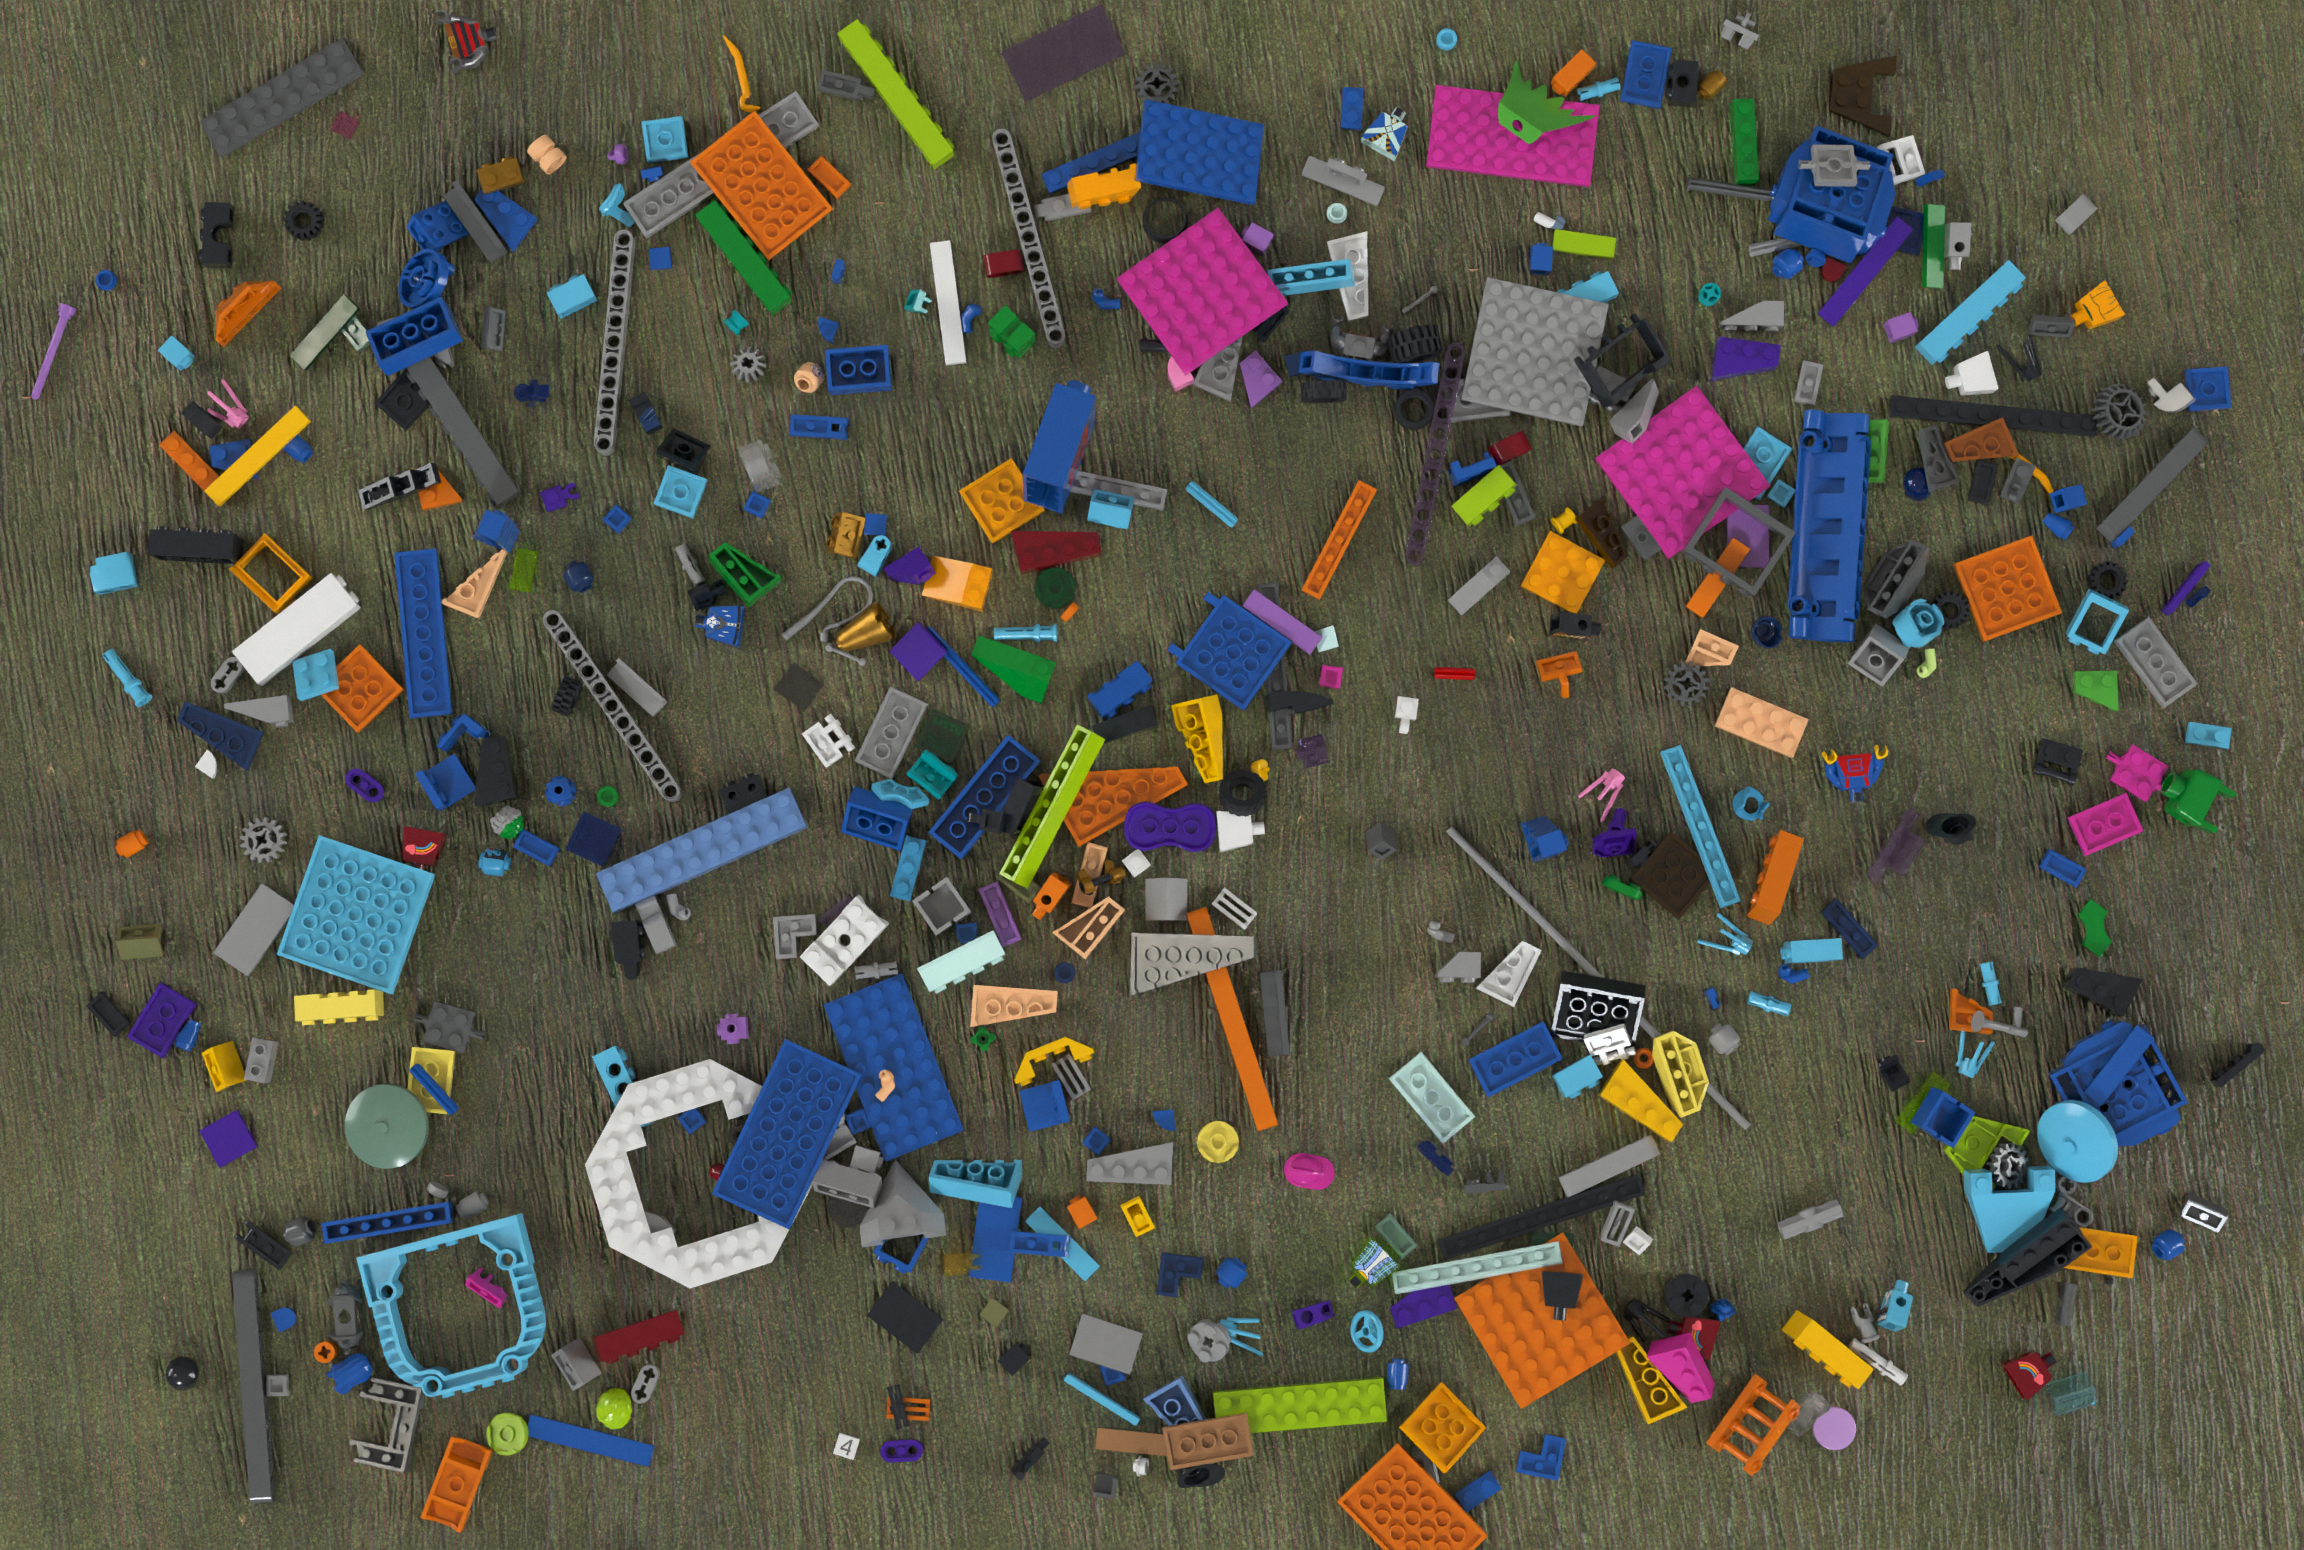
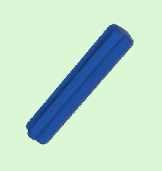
M420 1064L412 1066L410 1069L411 1074L449 1115L457 1112L459 1109L457 1104Z

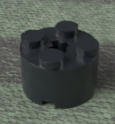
M1679 1273L1665 1283L1663 1299L1666 1306L1673 1313L1683 1317H1693L1701 1314L1706 1308L1709 1292L1706 1284L1699 1277L1688 1273ZM1687 1290V1292L1690 1294V1297L1686 1298L1685 1300V1298L1682 1297L1681 1294L1682 1292L1686 1293Z

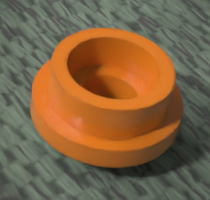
M1648 1048L1636 1050V1055L1633 1056L1635 1065L1642 1069L1651 1067L1654 1063L1653 1052ZM1642 1054L1647 1056L1646 1062L1640 1060Z

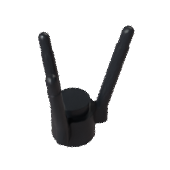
M2030 335L2027 336L2030 349L2026 342L2023 343L2029 360L2028 364L2023 365V371L1998 344L1996 346L1997 349L2019 373L2021 379L2026 377L2027 381L2043 375Z
M1632 1299L1623 1309V1312L1626 1314L1624 1318L1630 1322L1641 1340L1645 1342L1646 1338L1633 1319L1637 1321L1640 1318L1665 1339L1666 1335L1643 1315L1645 1313L1644 1310L1668 1323L1670 1319L1645 1305L1641 1300L1636 1301Z

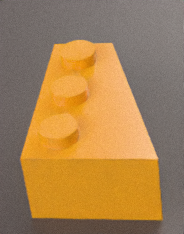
M1136 163L1131 164L1129 169L1117 171V168L1110 169L1111 173L1098 174V172L1071 178L1067 183L1072 208L1087 209L1095 204L1102 207L1116 201L1119 204L1129 202L1141 188L1140 182L1135 181Z

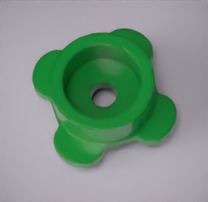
M980 1026L975 1036L971 1037V1043L977 1044L982 1051H987L989 1044L995 1041L996 1036L994 1033H989L984 1026Z

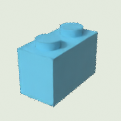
M579 274L569 278V282L563 285H554L547 292L560 319L598 301L584 274L581 276Z
M1094 489L1087 521L1128 529L1135 497Z
M1587 1055L1551 1075L1563 1097L1567 1098L1569 1096L1570 1099L1582 1093L1580 1090L1588 1086L1590 1089L1600 1083L1598 1079L1603 1077L1591 1055Z

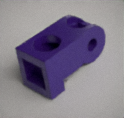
M1330 1300L1291 1310L1297 1329L1312 1326L1335 1316Z

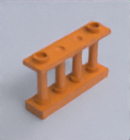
M1757 1374L1753 1375L1706 1442L1718 1453L1721 1449H1726L1744 1462L1743 1470L1751 1476L1761 1469L1763 1460L1791 1420L1796 1419L1801 1408L1793 1399L1786 1404L1766 1390L1768 1383ZM1758 1397H1763L1783 1411L1776 1422L1754 1407V1402ZM1746 1414H1750L1770 1428L1764 1439L1741 1424ZM1737 1431L1758 1446L1751 1457L1729 1442L1733 1432Z

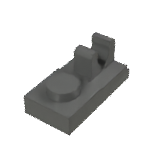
M2054 313L2053 316L2033 315L2028 328L2029 335L2071 337L2075 320L2070 318L2069 314H2065V317H2058L2057 313Z
M2015 458L1999 496L2019 504L2036 465Z
M1499 1170L1498 1178L1495 1182L1491 1178L1490 1172L1485 1174L1486 1183H1480V1179L1467 1180L1468 1184L1463 1185V1193H1479L1506 1190L1508 1188L1504 1182L1503 1172Z

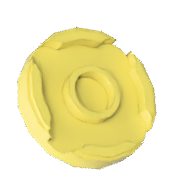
M1210 1122L1202 1127L1198 1134V1150L1210 1162H1226L1238 1150L1239 1139L1237 1132L1226 1122Z

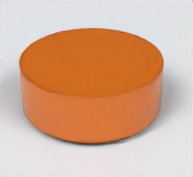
M1072 602L1060 618L1067 622L1079 609V606Z

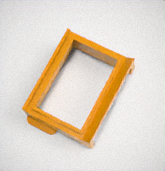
M265 533L235 565L229 568L237 578L277 614H280L295 602V597L314 579ZM266 545L300 576L278 601L243 570Z

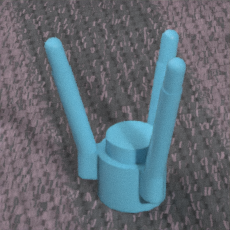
M1720 913L1717 914V917L1737 933L1735 936L1724 929H1720L1721 933L1733 940L1731 945L1734 948L1700 939L1697 941L1699 944L1729 951L1737 956L1740 953L1746 955L1753 944V940L1748 938L1749 935L1738 929Z
M1961 1031L1958 1060L1955 1066L1959 1067L1958 1073L1974 1078L1995 1042H1990L1978 1062L1977 1059L1984 1045L1983 1041L1979 1043L1972 1060L1965 1057V1060L1962 1061L1965 1031Z
M1227 1317V1320L1221 1319L1220 1324L1229 1332L1232 1343L1259 1356L1263 1355L1261 1351L1232 1338L1235 1337V1334L1260 1339V1335L1237 1329V1324H1234L1258 1323L1260 1321L1259 1318Z

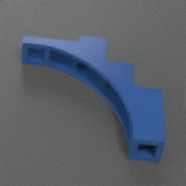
M1319 351L1301 352L1299 373L1322 380L1352 382L1366 387L1382 385L1396 390L1414 389V386L1437 384L1439 363L1374 362L1345 358Z

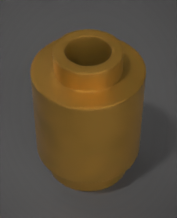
M1719 70L1710 72L1697 84L1698 96L1703 100H1711L1725 87L1726 77Z

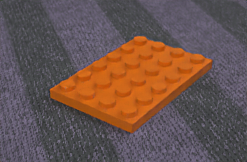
M755 110L690 161L693 168L768 261L833 210Z
M1399 1442L1337 1500V1503L1383 1550H1474L1488 1537V1534Z

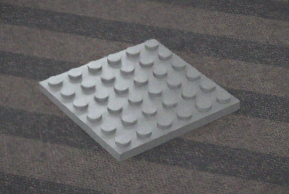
M1487 277L1460 400L1582 427L1591 387L1574 362V358L1579 356L1584 361L1590 356L1587 351L1590 346H1593L1596 351L1600 348L1609 304ZM1597 358L1591 362L1594 368L1596 367Z

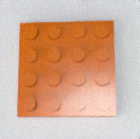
M2033 536L1953 564L1965 598L1968 600L1967 603L1970 606V611L1982 642L2062 613Z

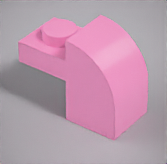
M1171 356L1168 362L1167 374L1176 392L1193 384L1194 378L1191 372L1185 376Z

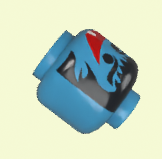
M487 848L485 852H481L479 868L482 869L484 874L503 876L506 870H510L511 858H508L505 850Z

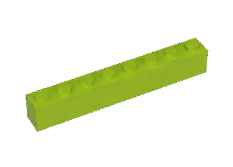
M858 19L837 33L839 40L935 170L954 156L953 149L955 147L949 138L945 139L942 136L941 132L943 130L936 121L934 123L931 121L929 110L925 105L921 106L918 103L917 99L919 97L912 88L910 90L905 85L907 81L902 73H896L893 68L895 66L894 62L889 56L885 57L881 52L883 48L878 40H872L869 35L871 31L865 23L861 24Z
M1078 724L1076 725L1002 867L1000 875L1028 889L1105 741L1104 738Z

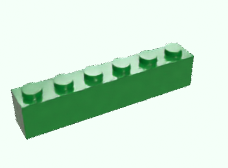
M714 200L695 214L697 220L770 314L774 316L792 302L790 297L792 292L786 284L781 286L777 280L779 276L773 268H767L764 264L767 260L761 252L756 253L753 250L754 244L747 235L743 237L739 232L742 228L735 219L732 221L727 216L729 211L722 203L718 205Z

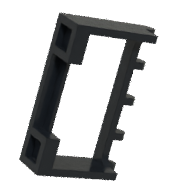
M1635 313L1630 316L1633 322L1630 326L1625 328L1622 323L1617 326L1619 334L1612 340L1608 335L1602 337L1605 345L1596 351L1593 346H1590L1587 349L1590 354L1587 359L1583 361L1579 356L1574 358V362L1603 408L1616 404L1628 394L1627 390L1647 374L1660 370L1672 360L1647 318L1640 320ZM1636 328L1654 356V359L1609 392L1591 362Z

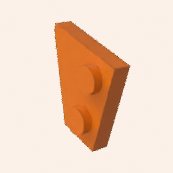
M439 470L442 483L419 492L423 511L463 502L462 498Z
M1953 988L1950 990V1030L1974 1032L1971 1028V1019L1978 1010L1984 1013L1986 1019L1993 1021V1012L1980 1006L1978 1002L1971 998L1967 999L1959 994L1957 989ZM1982 1028L1980 1031L1974 1033L1990 1035L1991 1033H1993V1029Z

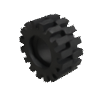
M300 200V203L296 201L294 206H288L289 211L285 210L284 214L286 217H283L285 228L296 239L299 238L302 241L306 239L309 241L311 237L315 239L317 237L316 234L322 232L320 228L324 227L322 222L324 217L321 215V211L311 202L307 201L306 203L304 200ZM303 213L311 216V223L306 228H300L296 224L297 217Z
M2113 561L2102 562L2089 571L2090 574L2087 575L2089 581L2086 583L2090 586L2089 589L2114 599L2126 590L2127 587L2125 585L2128 584L2126 577L2128 575L2123 572L2125 569L2123 567L2120 568L2118 563L2113 564ZM2103 573H2109L2114 577L2115 583L2112 588L2107 589L2100 584V577Z
M1949 590L1942 592L1930 603V605L1934 604L1937 606L1941 613L1944 603L1950 602L1956 606L1957 613L1953 618H1947L1943 615L1944 625L1942 628H1945V630L1954 629L1962 625L1970 613L1968 611L1970 606L1966 603L1968 600L1964 599L1961 593L1957 594V591L1950 592Z
M565 676L554 696L555 699L551 707L552 711L566 717L570 716L573 708L576 706V702L579 700L583 683Z

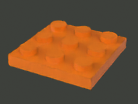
M359 644L336 666L339 689L321 694V696L357 733H360L404 689Z

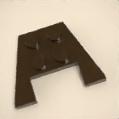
M1897 56L1834 69L1832 71L1829 112L1849 121L1860 123L1870 130L1874 129L1882 133V135L1889 137L1891 135L1892 116L1871 114L1874 75L1894 76L1896 73Z

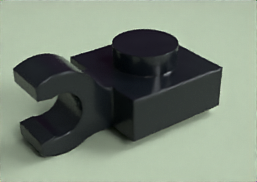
M722 579L716 580L710 587H708L707 583L688 590L689 597L696 611L716 603L715 597L727 593Z
M983 809L982 815L968 813L967 821L980 824V830L1002 834L1006 813Z

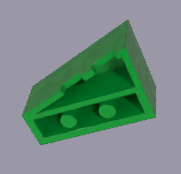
M726 542L709 554V563L748 608L781 583L780 575L774 574L762 564L756 563Z

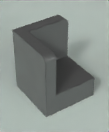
M1380 822L1366 832L1367 850L1379 859L1383 860L1397 850L1395 831L1384 823Z
M1097 1472L1094 1496L1115 1500L1118 1475Z

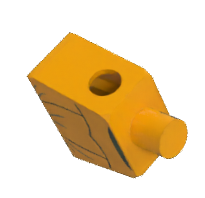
M2105 280L2075 303L2077 312L2070 315V318L2075 320L2074 326L2084 322L2088 329H2092L2116 321L2124 316L2125 313Z

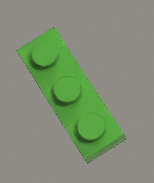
M1887 419L1869 420V431L1865 435L1869 436L1871 440L1869 483H1885L1889 421Z

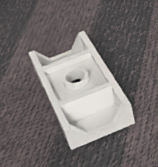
M858 895L817 940L803 952L800 958L831 986L882 933L889 923L878 917L865 904L863 898ZM842 934H847L850 937L851 942L848 946L841 943L840 937Z

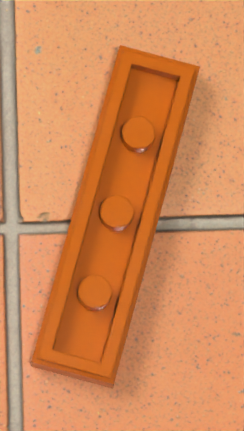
M1732 538L1716 563L1734 574L1750 548ZM1708 573L1685 607L1703 618L1726 584L1719 580L1720 576L1713 573L1711 575Z

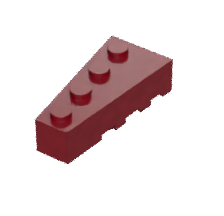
M1011 531L1021 575L1102 556L1097 532Z

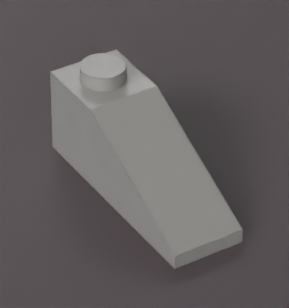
M1496 556L1449 598V603L1462 616L1510 573L1509 569Z
M287 695L224 704V708L275 725L276 728L287 727L288 723L294 722L292 700Z

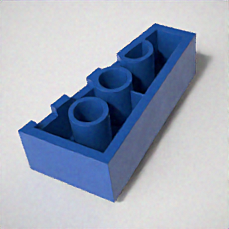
M496 509L493 512L486 510L481 516L472 538L500 550L503 549L511 554L520 530L516 527V523L509 519L505 513Z
M1545 816L1520 823L1533 863L1557 856L1567 850L1566 846L1569 843L1566 834H1562L1561 830Z

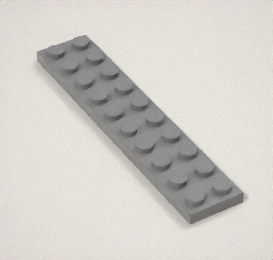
M797 91L759 114V117L785 149L819 127V124ZM695 157L623 203L646 239L715 195L690 164V161Z

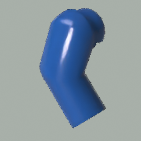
M969 304L961 314L963 333L973 332L972 319L981 314L982 309L980 305Z

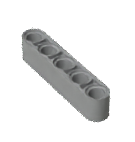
M1652 1134L1572 1170L1558 1177L1566 1196L1570 1197L1660 1154V1151Z

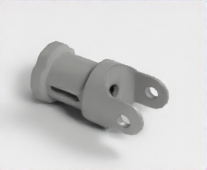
M1863 1303L1862 1306L1865 1313L1863 1318L1859 1317L1855 1307L1851 1308L1854 1323L1859 1328L1862 1337V1344L1880 1338L1875 1332L1872 1323L1874 1319L1867 1303Z

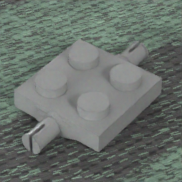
M1812 145L1810 148L1811 161L1799 160L1798 164L1799 169L1812 170L1814 186L1855 187L1857 184V170L1870 169L1869 161H1857L1853 145Z

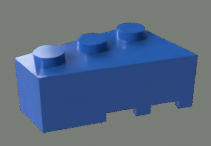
M1137 660L1117 674L1111 681L1104 683L1095 693L1091 692L1087 695V700L1102 720L1106 717L1109 720L1118 713L1117 709L1122 705L1127 707L1134 702L1135 699L1133 697L1139 692L1143 695L1152 688L1150 684L1153 683V680Z

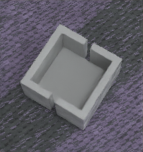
M948 877L931 887L934 891L933 894L927 890L912 900L936 936L952 927L951 922L953 920L955 923H958L972 913Z

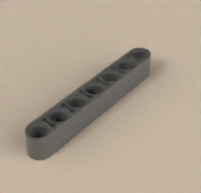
M2192 427L2095 529L2110 543L2114 541L2209 441L2195 427Z

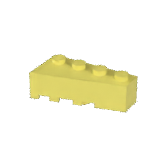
M380 990L294 996L295 1021L302 1022V1025H315V1021L323 1020V1024L336 1023V1019H344V1023L357 1022V1018L365 1017V1021H376L378 1016H384L383 991Z

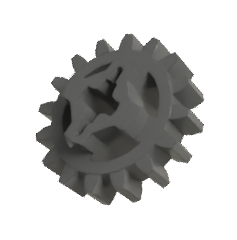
M1154 63L1153 68L1146 65L1145 72L1143 70L1139 71L1141 77L1135 78V82L1138 83L1135 85V90L1139 91L1137 98L1143 97L1142 104L1146 99L1168 104V100L1175 101L1173 94L1178 95L1179 90L1175 88L1179 86V81H1174L1177 78V74L1171 75V67L1166 70L1165 64L1162 63L1161 67H1157V64ZM1152 74V77L1149 80H1145L1149 75ZM1155 83L1159 84V89L1155 88ZM1165 91H1169L1167 95L1162 97ZM1146 93H1150L1151 95L1154 96V98H1153V97H1150V96L1147 95Z
M1684 661L1680 662V667L1676 664L1672 665L1674 671L1667 670V674L1670 676L1669 678H1663L1665 682H1668V685L1663 687V689H1669L1666 696H1673V703L1679 700L1680 706H1683L1685 702H1687L1688 706H1692L1693 700L1699 703L1698 697L1706 696L1703 690H1709V687L1704 685L1705 682L1709 681L1708 678H1703L1706 671L1700 672V665L1692 667L1693 662L1689 661L1687 666H1685ZM1685 670L1683 676L1679 678L1674 677L1679 671ZM1693 672L1698 676L1700 683L1696 682L1693 678ZM1688 678V682L1695 686L1687 687L1685 690L1684 685L1677 683V681H1685ZM1672 685L1677 686L1679 689V696L1673 690ZM1698 690L1694 696L1687 698L1689 692Z
M2000 1143L1999 1148H1993L1995 1154H1989L1992 1160L1987 1162V1165L1991 1166V1169L1988 1171L1992 1172V1181H1996V1186L2006 1189L2018 1188V1184L2024 1183L2022 1177H2027V1173H2025L2026 1167H2030L2026 1165L2029 1158L2024 1157L2026 1150H2021V1146L2015 1145V1143Z

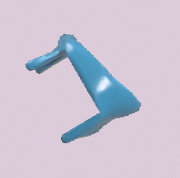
M1748 786L1734 796L1732 805L1736 815L1744 820L1752 821L1757 818L1762 820L1763 813L1770 803H1764L1763 795ZM1748 797H1754L1758 802V809L1752 814L1744 810Z

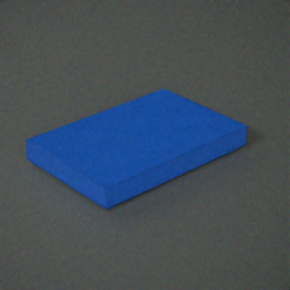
M1631 40L1620 96L1621 102L1657 109L1661 108L1672 48Z

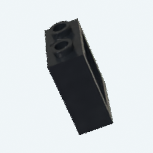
M1017 778L1002 813H1006L1003 825L1004 832L1010 835H1020L1045 786L1035 781Z

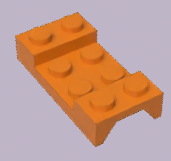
M456 1435L451 1436L420 1518L439 1522L461 1533L465 1528L472 1503L494 1449Z

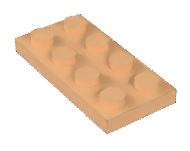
M1731 687L1715 727L1793 758L1809 719Z

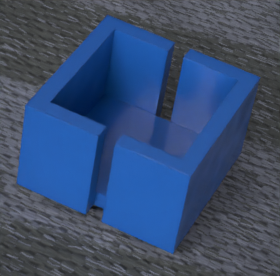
M1932 1087L1910 1123L1939 1142L1954 1148L1976 1112L1958 1102V1100L1946 1092Z

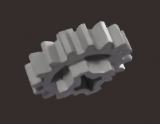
M264 817L263 822L260 818H256V824L248 822L250 828L242 829L246 834L245 836H240V839L245 841L240 847L247 849L244 852L245 855L252 854L250 860L255 861L258 857V863H263L264 859L271 863V857L278 859L279 855L277 853L285 852L281 847L287 844L286 841H283V837H286L287 833L280 832L283 826L279 825L276 827V820H272L269 823V818ZM266 826L265 828H263L262 831H259V832H256V831H255L256 829H258V828H260V827ZM274 834H276L277 842L274 840ZM261 837H265L267 840L266 844L262 843ZM251 838H252L253 844H254L253 847L251 846V842H250ZM272 849L271 852L262 854L265 850Z

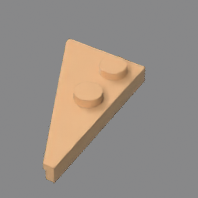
M502 549L499 553L494 554L488 563L471 574L466 582L460 584L456 588L457 590L449 597L444 598L441 604L479 619L508 552Z

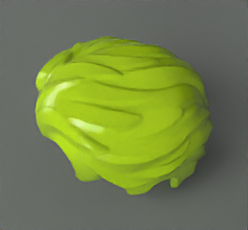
M611 1388L601 1395L596 1406L598 1420L609 1429H620L628 1423L632 1413L631 1397L624 1389Z

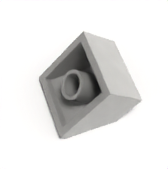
M1875 623L1860 643L1848 664L1883 687L1904 661L1910 647L1904 646L1900 639Z

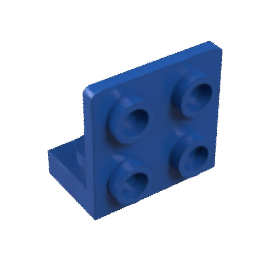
M447 201L413 214L406 226L422 250L433 249L437 252L440 251L441 247L464 238L469 233Z
M463 713L462 716L458 715L451 724L453 727L449 732L445 731L438 739L440 743L437 747L449 752L465 731L477 739L479 737L486 739L490 732L472 717Z
M455 754L427 771L420 770L415 773L433 805L439 811H443L476 790V786Z
M1060 1080L1019 1092L1029 1131L1070 1121Z

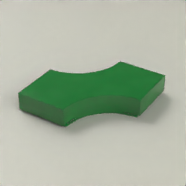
M2089 899L2077 915L2085 929V937L2081 945L2097 958H2100L2112 942L2104 929V919L2108 911L2092 899Z

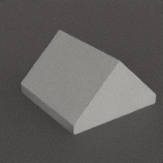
M1145 879V921H1187V879Z

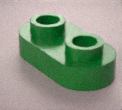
M1611 874L1609 877L1604 876L1601 883L1602 886L1640 901L1643 894L1640 891L1641 887L1632 883L1628 885L1620 882L1621 878Z

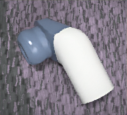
M1538 212L1534 217V222L1554 230L1563 229V225L1566 223L1562 216H1556L1554 220Z

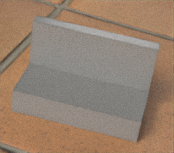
M580 1337L551 1355L573 1391L602 1374Z

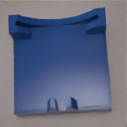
M1487 451L1483 454L1484 460L1461 468L1459 461L1450 463L1451 469H1448L1447 472L1453 487L1489 474L1496 467L1494 458L1490 457Z

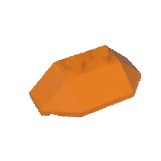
M245 281L243 284L237 285L232 291L233 294L228 299L222 300L215 311L216 341L225 347L278 293L281 287L275 281Z

